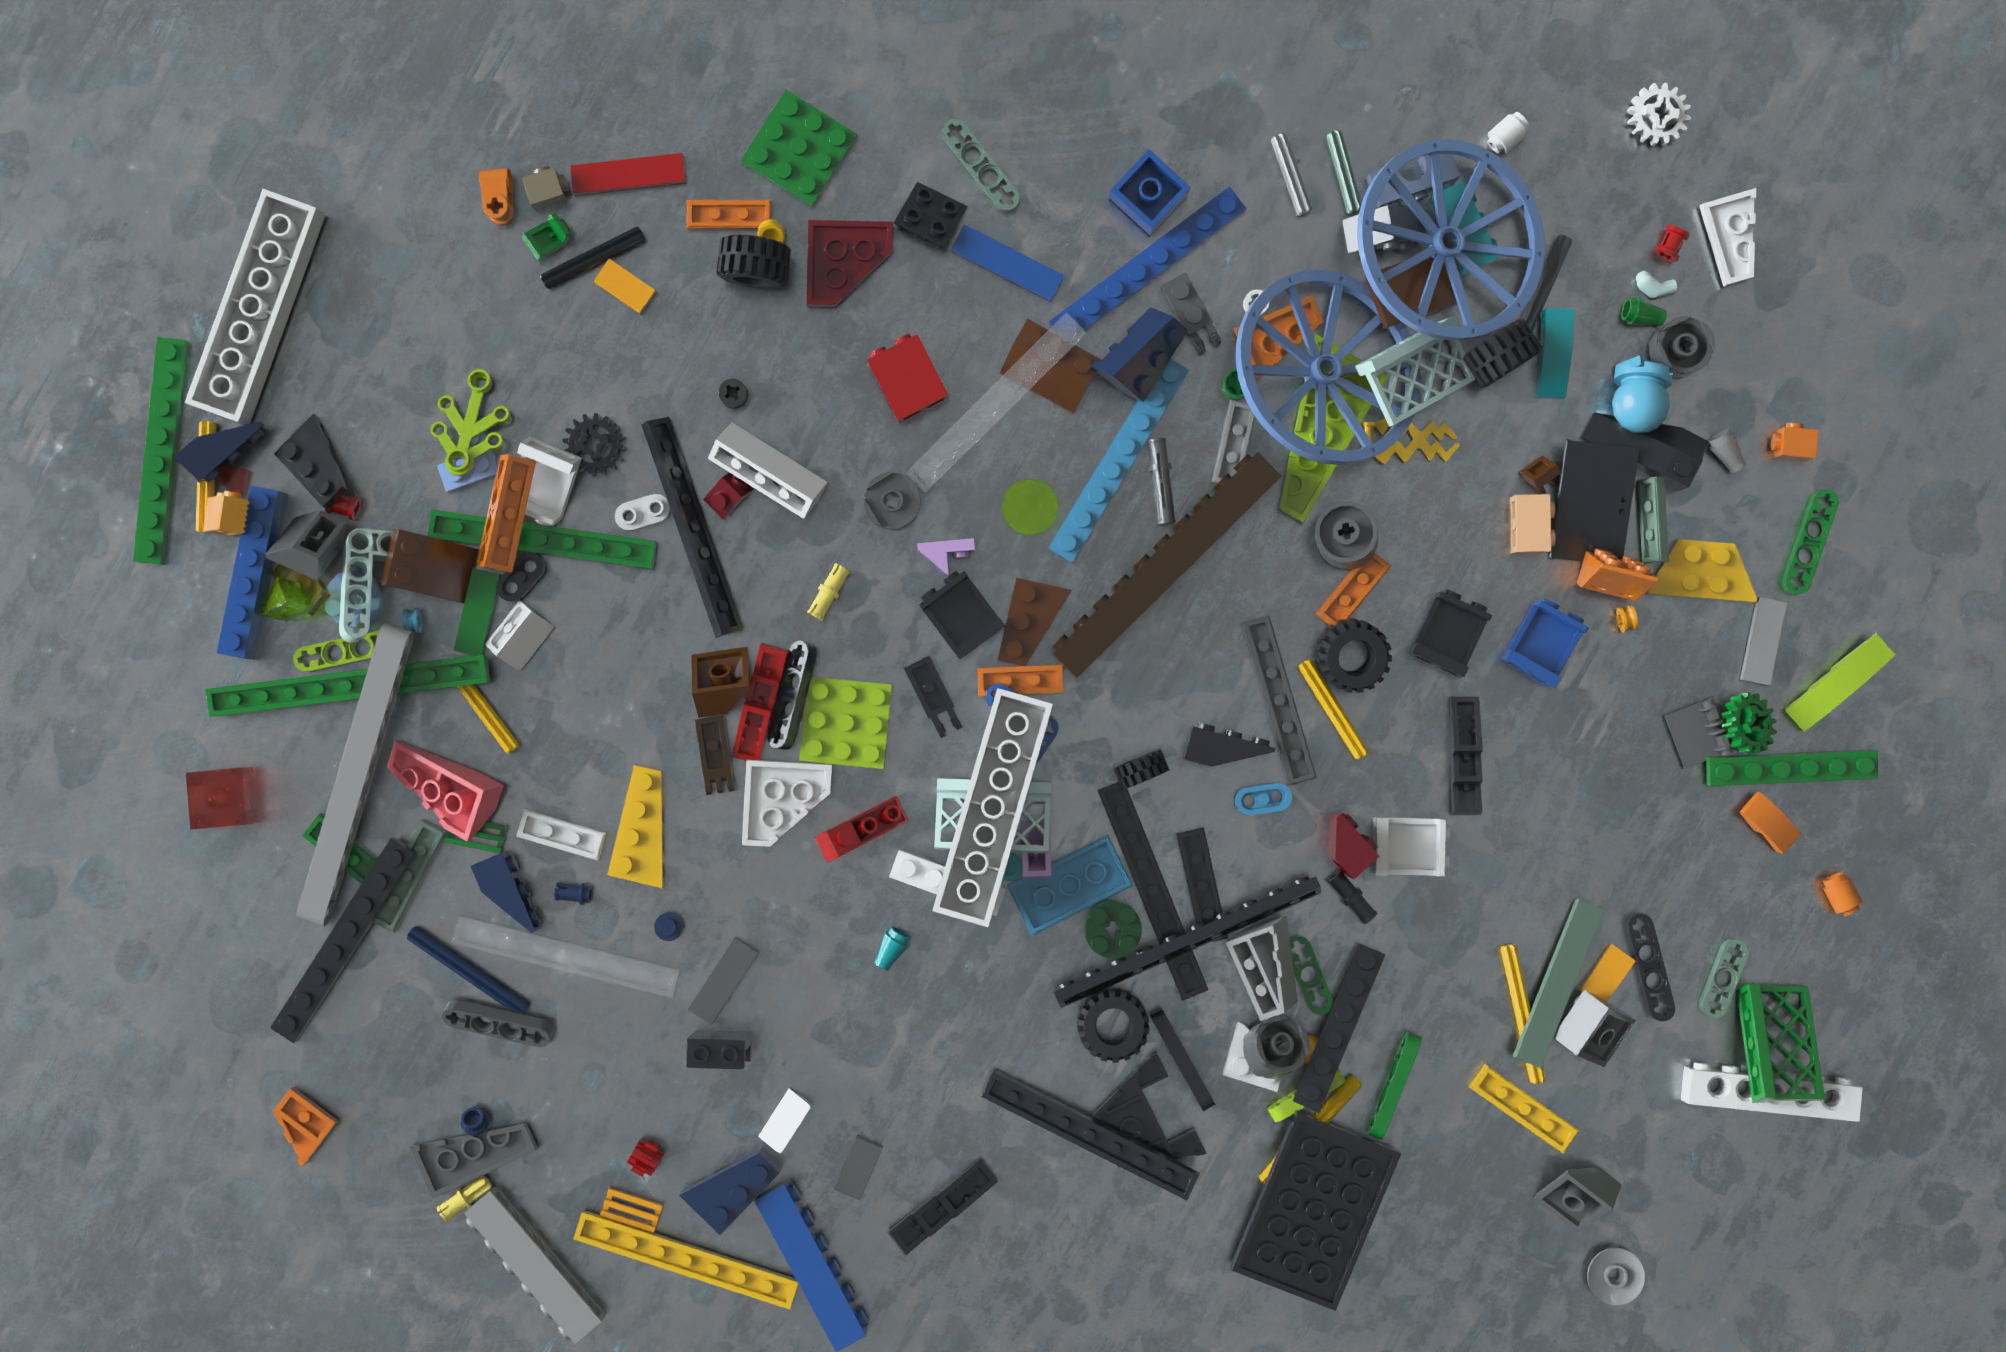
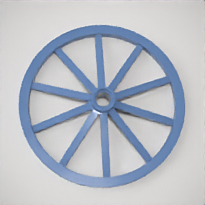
M1452 139L1432 140L1412 146L1395 156L1380 169L1370 183L1361 204L1357 225V241L1362 267L1367 280L1383 305L1397 319L1420 333L1445 340H1467L1491 333L1514 319L1527 305L1537 288L1545 256L1544 229L1538 207L1530 190L1516 171L1503 159L1481 146ZM1439 154L1458 155L1478 162L1448 225ZM1429 155L1437 226L1395 174L1409 161ZM1486 168H1488L1505 183L1516 199L1460 230L1458 225ZM1387 182H1389L1429 234L1374 220L1377 202ZM1518 207L1521 208L1528 230L1529 249L1465 241L1466 236ZM1373 231L1426 244V249L1382 274L1374 250ZM1443 238L1447 241L1448 248L1444 245ZM1461 251L1528 259L1526 274L1516 296L1511 295ZM1431 256L1434 260L1417 312H1414L1398 298L1386 281ZM1455 260L1508 306L1489 321L1475 325ZM1443 262L1445 263L1464 323L1462 327L1443 325L1426 319Z
M1308 270L1287 275L1266 288L1253 301L1245 313L1239 328L1236 342V367L1241 389L1250 409L1260 424L1280 444L1292 452L1316 462L1346 465L1371 459L1392 446L1404 434L1415 415L1413 414L1393 425L1380 440L1372 443L1337 388L1339 387L1380 408L1373 393L1340 377L1341 375L1359 374L1355 367L1358 364L1341 365L1340 361L1381 323L1370 290L1366 284L1347 275L1325 270ZM1322 285L1333 288L1320 353L1296 290L1298 286ZM1284 291L1287 292L1309 355L1260 316L1267 304ZM1342 291L1364 302L1377 315L1333 355L1330 352ZM1404 323L1388 328L1396 344L1411 336ZM1255 326L1306 367L1252 365L1251 346ZM1402 362L1400 369H1404L1405 377L1409 378L1412 365ZM1420 369L1417 371L1415 380L1421 383ZM1255 376L1304 377L1305 383L1273 414L1260 393ZM1414 387L1411 400L1418 403L1420 390ZM1312 388L1316 389L1315 445L1298 437L1280 422ZM1326 391L1363 448L1354 450L1325 448ZM1392 403L1391 408L1394 415L1397 416L1400 414L1401 407Z

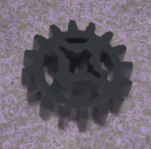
M594 413L593 419L583 414V422L580 423L574 419L572 421L575 428L565 429L570 434V437L562 439L563 443L569 445V448L564 451L576 456L589 454L593 460V463L581 460L578 471L583 472L587 467L589 475H594L595 469H598L603 475L605 474V466L614 469L615 465L612 461L614 459L622 460V457L617 453L618 450H625V446L619 443V440L625 437L622 433H616L619 428L618 424L614 423L609 426L611 420L609 417L605 416L600 421L598 413ZM595 426L603 427L609 433L600 435L597 433ZM583 430L580 441L576 442L578 435ZM592 436L597 441H600L596 445L595 451L588 447V445L592 444ZM612 446L609 455L605 458L606 450Z

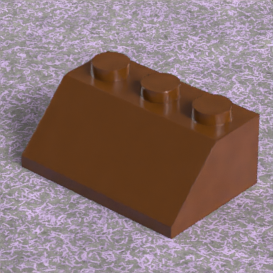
M1027 318L1012 345L1000 373L1074 414L1097 373L1091 365L1096 360L1099 362L1102 360Z

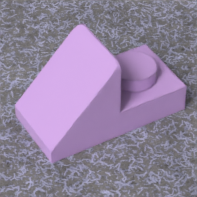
M974 538L917 543L918 551L947 576H949L947 554H953V558L970 557V552H975Z

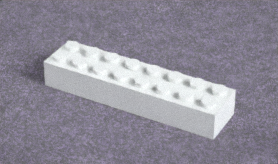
M262 189L185 400L186 404L244 425L250 424L326 216L319 209Z
M997 688L936 896L933 912L989 928L1053 704Z

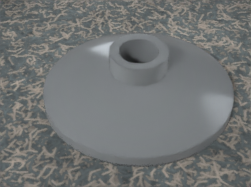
M1609 1248L1601 1251L1593 1258L1588 1268L1587 1280L1592 1293L1600 1301L1609 1305L1619 1306L1630 1303L1638 1297L1645 1283V1272L1642 1263L1633 1253L1622 1248ZM1617 1270V1277L1610 1279V1271Z

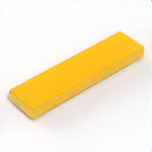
M1486 1064L1483 1065L1469 1085V1088L1563 1154L1579 1132L1577 1128Z

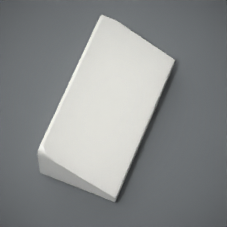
M789 1088L758 1137L781 1154L813 1103Z

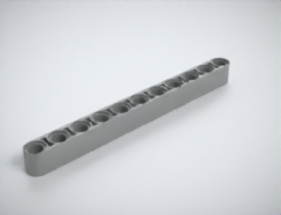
M384 623L379 631L297 909V918L321 926H326L331 919L413 643L414 632L387 623Z

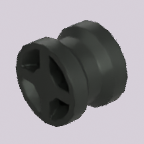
M735 378L725 380L718 390L721 402L730 409L742 408L749 398L746 386Z

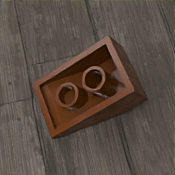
M393 529L380 584L464 604L478 549L401 529Z

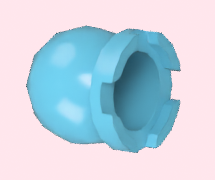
M1645 361L1644 367H1630L1631 362L1620 364L1615 368L1614 383L1619 386L1615 391L1612 401L1615 418L1621 427L1633 433L1650 432L1657 429L1667 418L1670 409L1669 394L1666 389L1672 385L1673 373H1669L1670 368L1668 366L1655 362Z

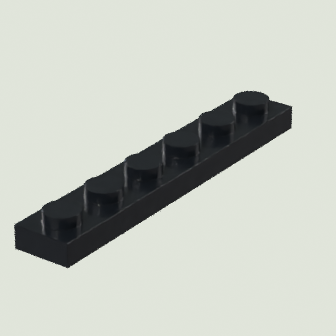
M1360 943L1358 944L1293 1098V1102L1320 1113L1386 954Z

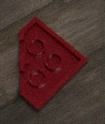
M808 220L806 305L813 307H836L893 252V222Z

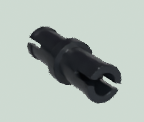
M1342 870L1336 871L1328 878L1327 882L1342 897V903L1345 906H1349L1363 924L1370 922L1377 915L1376 910L1362 896V890L1359 887L1355 888Z

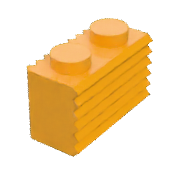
M230 491L217 493V496L208 498L203 531L227 536L243 534L245 532L243 528L246 526L244 522L247 521L245 516L248 515L246 511L249 509L247 507L250 504L249 501L241 499L242 494Z

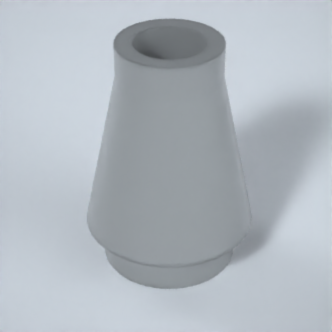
M1729 429L1715 434L1708 440L1711 445L1709 449L1723 462L1730 473H1735L1746 466L1736 435L1731 434Z

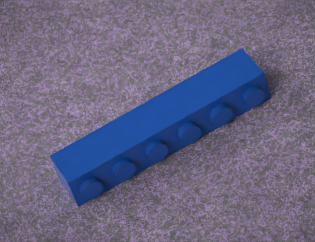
M250 485L248 495L250 504L247 505L249 508L246 511L248 515L245 516L247 521L244 522L246 526L243 528L245 532L240 534L216 652L218 654L255 660L274 567V561L267 559L266 553L280 537L288 498L287 493Z
M786 1179L759 1194L754 1202L835 1352H838L864 1338L867 1335L868 1328L866 1326L869 1325V1321L863 1310L858 1311L853 1303L856 1298L851 1287L848 1284L844 1286L839 1276L842 1275L838 1263L835 1259L831 1261L827 1255L828 1245L821 1234L817 1236L812 1226L815 1225L811 1213L808 1209L803 1210L799 1203L801 1196L794 1184L790 1185Z

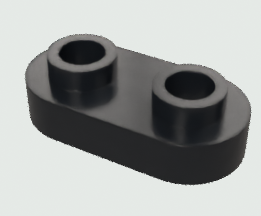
M534 552L521 554L514 562L512 573L505 572L498 580L496 586L498 595L503 600L509 602L521 600L544 574L546 568L544 559ZM533 561L536 564V569L533 572H529L527 565ZM511 583H516L517 585L515 593L509 592L508 587Z

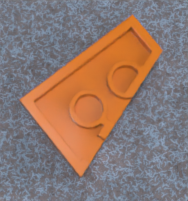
M1311 295L1300 301L1313 332L1324 321L1315 298ZM1291 304L1262 316L1263 319L1295 345L1304 340ZM1240 326L1234 328L1236 336H1238ZM1255 326L1251 346L1252 365L1273 366L1288 352ZM1255 376V380L1257 381L1262 376Z

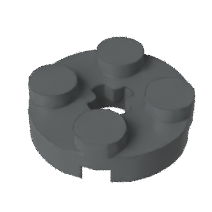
M894 472L880 474L867 487L864 499L865 510L875 524L885 529L905 527L916 518L920 510L919 490L916 484L905 475ZM889 493L893 496H900V500L897 501L898 507L885 506V502L888 500L886 496Z

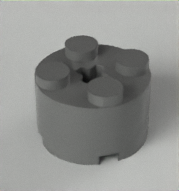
M1688 316L1675 318L1661 326L1649 341L1651 361L1668 366L1670 368L1669 373H1673V378L1686 377L1704 368L1709 363L1715 348L1714 335L1709 326L1701 320L1699 321ZM1684 344L1685 349L1680 350L1678 345Z
M1284 1015L1270 1017L1251 1028L1243 1038V1052L1252 1073L1258 1077L1277 1079L1299 1069L1304 1064L1303 1062L1310 1050L1309 1038L1305 1029L1300 1024L1290 1020V1017Z

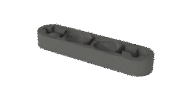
M450 1000L442 1013V1020L452 1028L535 1047L548 1045L554 1032L553 1026L547 1020L462 1000ZM477 1017L487 1018L491 1023L485 1024L479 1021ZM505 1024H514L517 1026L518 1029H509Z

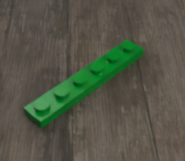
M1878 750L1706 757L1707 785L1730 786L1878 779Z

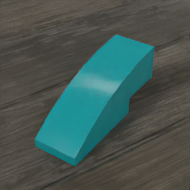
M1546 308L1542 311L1541 340L1538 341L1542 349L1538 354L1536 397L1566 398L1573 348L1575 309Z

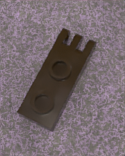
M724 715L696 719L695 725L706 795L713 794L711 783H716L718 794L724 793L723 781H727L729 792L735 791Z

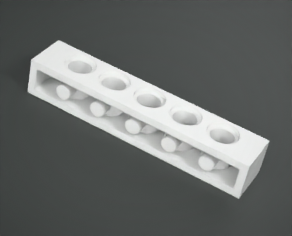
M1694 1062L1693 1067L1684 1066L1681 1100L1687 1104L1860 1121L1863 1087L1853 1084V1079L1835 1077L1834 1082L1825 1081V1076H1822L1824 1093L1829 1090L1833 1093L1832 1100L1828 1103H1824V1100L1752 1103L1748 1072H1739V1067L1722 1065V1070L1711 1069V1064ZM1784 1071L1793 1081L1797 1079L1796 1073ZM1779 1076L1774 1081L1776 1094H1785L1790 1088ZM1718 1078L1720 1086L1716 1091L1711 1092L1710 1083L1713 1079ZM1803 1078L1799 1086L1803 1087L1804 1091L1808 1094H1815L1813 1082L1808 1078ZM1747 1081L1748 1090L1740 1095L1738 1087L1740 1083Z

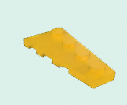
M634 765L607 875L664 888L663 771Z

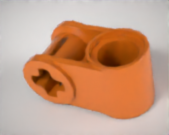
M510 168L480 170L479 182L484 213L497 225L510 223L514 217L513 178Z

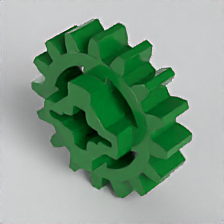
M1751 692L1732 696L1731 702L1725 703L1728 712L1722 713V716L1726 719V723H1723L1722 727L1728 729L1725 738H1732L1731 747H1739V753L1741 754L1748 753V755L1768 750V745L1774 743L1771 735L1777 734V731L1772 728V724L1777 723L1776 719L1771 718L1774 710L1773 708H1766L1768 701L1766 699L1760 700V694L1758 693L1751 694Z

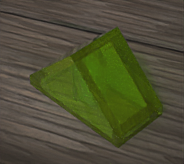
M276 577L260 608L259 615L287 621L312 611V603L302 583Z

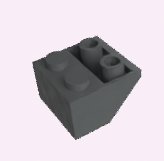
M322 510L294 517L268 550L266 558L318 581L343 548L344 541L346 540L347 521Z

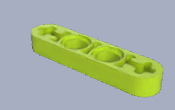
M379 631L366 633L362 638L370 644V651L364 656L359 655L356 651L358 642L350 643L341 638L303 646L295 652L293 662L299 670L313 672L370 660L376 644L374 637H378ZM334 645H338L343 651L342 658L338 661H332L328 656L329 649ZM306 652L308 655L321 654L322 659L310 661L309 667L307 663H302L301 658L306 657Z

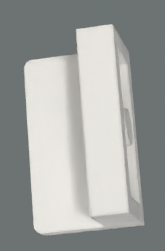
M519 600L485 645L497 657L515 669L521 670L551 633L554 626L537 615L527 604Z

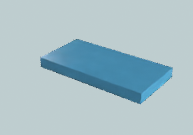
M1108 834L1051 862V878L1021 877L1007 884L1032 936L1133 886Z

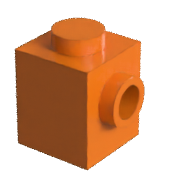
M1786 423V427L1777 429L1776 433L1772 436L1771 450H1774L1773 458L1800 461L1815 459L1817 456L1819 430L1805 429L1804 424Z

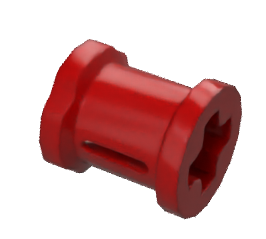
M1667 225L1665 229L1666 234L1661 245L1655 248L1654 253L1667 261L1677 262L1680 258L1678 253L1684 241L1688 240L1690 234L1677 226Z
M342 495L329 510L325 509V512L329 514L333 512L348 516L349 520L354 521L361 509V497Z

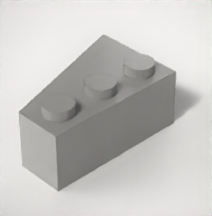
M1287 915L1239 932L1226 942L1260 1021L1283 1014L1298 1002Z

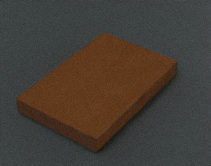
M1431 256L1386 281L1398 298L1414 312H1417L1434 260ZM1444 262L1427 314L1457 305ZM1398 264L1381 269L1382 274ZM1365 275V280L1384 329L1403 323L1379 300Z

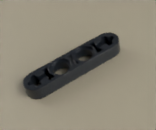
M805 641L794 642L790 646L767 736L770 746L776 749H790L794 745L817 658L815 646ZM802 651L805 652L804 657H801ZM798 674L799 684L794 689L792 687V680ZM791 702L792 712L789 716H786L785 707Z
M1640 912L1632 913L1626 918L1625 930L1633 959L1636 961L1634 964L1646 1010L1653 1019L1661 1022L1668 1021L1674 1016L1675 1003L1654 923L1646 914ZM1639 918L1640 921L1646 923V926L1642 927V933L1645 937L1650 936V940L1636 942V938L1641 939L1639 930L1633 929V925L1637 924L1636 919ZM1645 945H1650L1654 950L1653 957L1648 961H1643L1639 956L1640 949ZM1658 973L1661 977V983L1658 987L1651 989L1648 987L1646 979L1649 974ZM1664 991L1665 994L1659 995L1661 1003L1667 1005V1008L1663 1010L1664 1014L1661 1015L1659 1012L1654 1011V1008H1657L1659 1004L1656 997L1652 996L1650 998V994H1659Z
M1160 1008L1151 1013L1150 1017L1203 1112L1215 1106L1216 1104L1163 1009Z

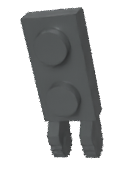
M1186 272L1161 285V289L1178 321L1188 329L1187 337L1190 336L1200 354L1206 352V349L1197 331L1204 327L1215 346L1222 343L1212 324L1213 321Z

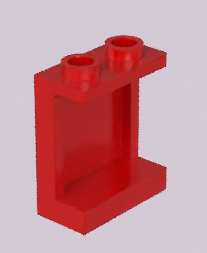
M906 334L895 341L897 345L886 349L885 346L878 348L870 353L871 358L867 359L899 424L949 399L948 393L918 334L914 336Z

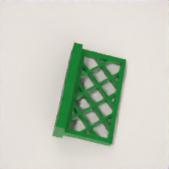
M1747 984L1736 990L1752 1103L1825 1100L1808 986H1760V984ZM1762 994H1770L1778 1002L1772 1010L1763 1004ZM1790 994H1800L1802 1006L1798 1011L1786 1001ZM1781 1005L1793 1015L1787 1024L1775 1015ZM1770 1019L1782 1029L1776 1038H1773L1767 1032L1766 1024ZM1796 1020L1805 1026L1806 1034L1802 1039L1790 1029ZM1785 1034L1797 1043L1791 1053L1779 1043ZM1774 1048L1786 1058L1780 1067L1771 1060L1770 1052ZM1800 1048L1809 1054L1810 1062L1806 1067L1794 1057ZM1789 1062L1802 1072L1795 1081L1783 1071ZM1778 1076L1790 1086L1785 1094H1776L1774 1081ZM1805 1076L1813 1082L1815 1094H1808L1799 1086Z

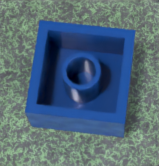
M1148 149L1110 190L1109 198L1144 231L1151 235L1187 197L1191 187Z

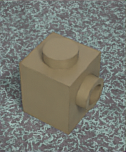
M540 167L533 171L534 174L522 178L530 205L536 211L568 200L565 193L569 191L567 180L564 174L559 175L554 167Z

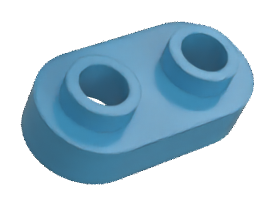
M1281 783L1244 787L1235 796L1237 810L1245 815L1283 811L1289 807L1292 801L1290 789ZM1276 791L1282 795L1279 802L1272 800V794ZM1248 795L1254 799L1251 806L1244 804V798Z

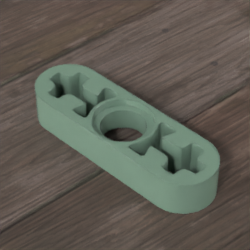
M1727 939L1720 946L1699 999V1008L1706 1016L1720 1018L1728 1010L1749 956L1748 946L1743 941ZM1737 944V950L1740 951L1739 957L1734 956L1730 963L1736 965L1734 970L1729 966L1722 965L1723 960L1728 963L1730 962L1732 954L1728 952V949L1730 947L1735 948ZM1723 970H1727L1731 975V981L1726 986H1720L1717 982V975ZM1714 987L1717 990L1726 992L1724 996L1718 994L1716 1002L1720 1006L1718 1009L1713 1008L1710 1012L1711 1007L1707 1003L1709 1000L1714 1001L1717 995L1716 992L1712 991V988Z

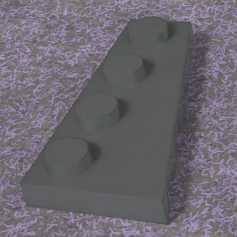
M527 1123L484 1131L476 1136L463 1135L410 1146V1149L433 1199L537 1150L538 1147Z

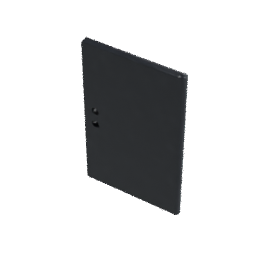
M1571 439L1565 440L1553 523L1555 545L1551 547L1549 559L1583 561L1586 551L1594 553L1597 548L1612 552V555L1622 560L1640 447L1575 441Z

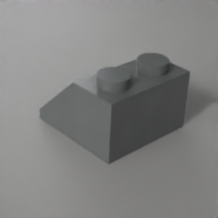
M1584 990L1575 999L1573 1007L1567 1016L1560 1021L1554 1038L1575 1055L1605 1067L1636 1020L1597 995Z

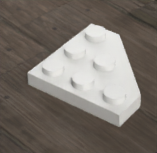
M747 759L742 845L772 846L819 802L825 799L831 791L832 764Z

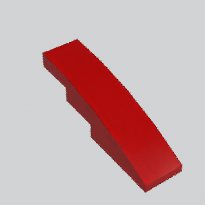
M765 643L760 644L754 672L750 679V690L747 692L746 701L743 704L731 757L745 761L747 759H761L788 656V649Z

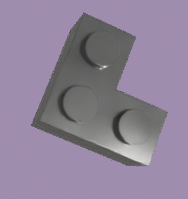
M1386 205L1375 209V221L1426 234L1424 226L1408 206ZM1359 215L1342 220L1348 253L1359 254L1357 241ZM1373 231L1376 255L1377 250L1382 248L1383 250L1399 248L1400 251H1406L1417 247L1416 243L1418 242Z

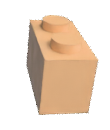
M1550 494L1515 495L1510 497L1511 554L1551 552V547L1555 545V531L1551 530V518H1554L1555 504L1554 501H1550Z

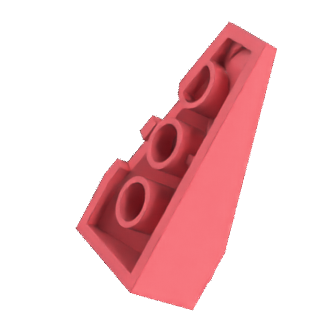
M400 741L394 742L387 765L390 771L408 790H413L423 800L421 804L427 810L431 809L441 819L439 823L446 830L466 841H470L495 812L504 786L483 773Z

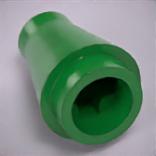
M1638 297L1626 299L1621 311L1622 320L1627 321L1629 325L1662 326L1667 316L1665 309L1656 307Z

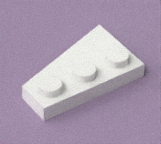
M1756 188L1703 203L1699 206L1723 287L1754 277L1755 243L1753 242L1754 224L1756 223V213H1754Z

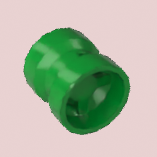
M1237 369L1231 370L1226 374L1221 386L1225 397L1235 401L1245 397L1238 379Z

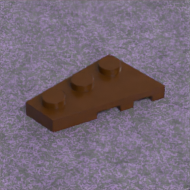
M1016 578L998 661L1026 666L1071 590Z

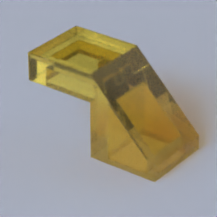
M281 564L271 572L277 584L295 596L303 611L311 616L331 597L320 579L318 581Z

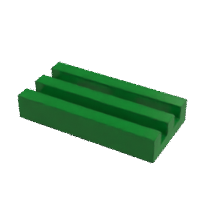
M486 821L482 827L500 830V834L494 835L477 832L474 836L497 841V846L454 838V834L448 830L445 843L502 853L508 825Z

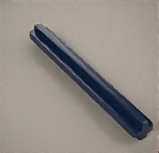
M413 927L407 934L406 938L408 941L511 1012L524 1014L528 1009L529 1003L419 927Z

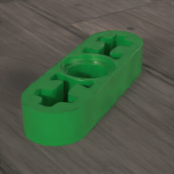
M1301 935L1291 936V949L1294 948L1295 941L1305 944L1306 948L1302 949L1305 959L1311 956L1312 961L1303 962L1296 967L1295 962H1301L1296 952L1291 953L1294 975L1306 1005L1315 1014H1326L1333 1006V998L1313 948L1305 937ZM1306 967H1313L1317 973L1316 979L1311 983H1306L1301 979V972ZM1320 983L1322 984V988H1317L1321 997L1327 998L1323 1002V1008L1312 1005V1002L1316 1000L1312 990L1307 993L1306 988H1314Z

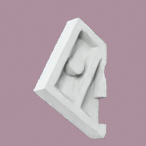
M1238 1021L1222 1074L1277 1092L1281 1078L1268 1079L1258 1077L1252 1073L1251 1068L1247 1064L1243 1052V1038L1249 1032V1029L1242 1022Z

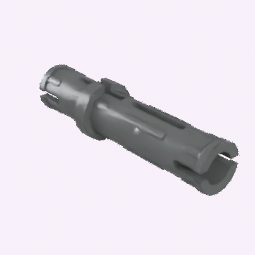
M1166 438L1148 440L1151 457L1149 472L1153 473L1158 525L1176 523L1169 469H1172V465L1168 463ZM1159 454H1160L1161 469H1162V479H1161V477H1160V467H1159V460H1158V455H1159ZM1162 484L1164 485L1166 508H1164Z

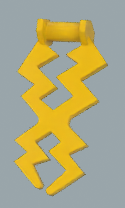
M1385 418L1377 422H1364L1361 424L1372 443L1374 428H1377L1382 436L1389 427ZM1431 420L1422 431H1419L1411 422L1406 431L1408 430L1413 440L1406 448L1397 440L1388 449L1374 457L1385 465L1395 452L1406 463L1416 449H1421L1429 461L1437 453L1446 462L1460 444L1455 443L1445 451L1437 440L1432 445L1428 443L1426 439L1431 432L1439 441L1442 440L1444 433L1453 440L1457 439L1455 433L1445 422L1438 428L1434 420Z

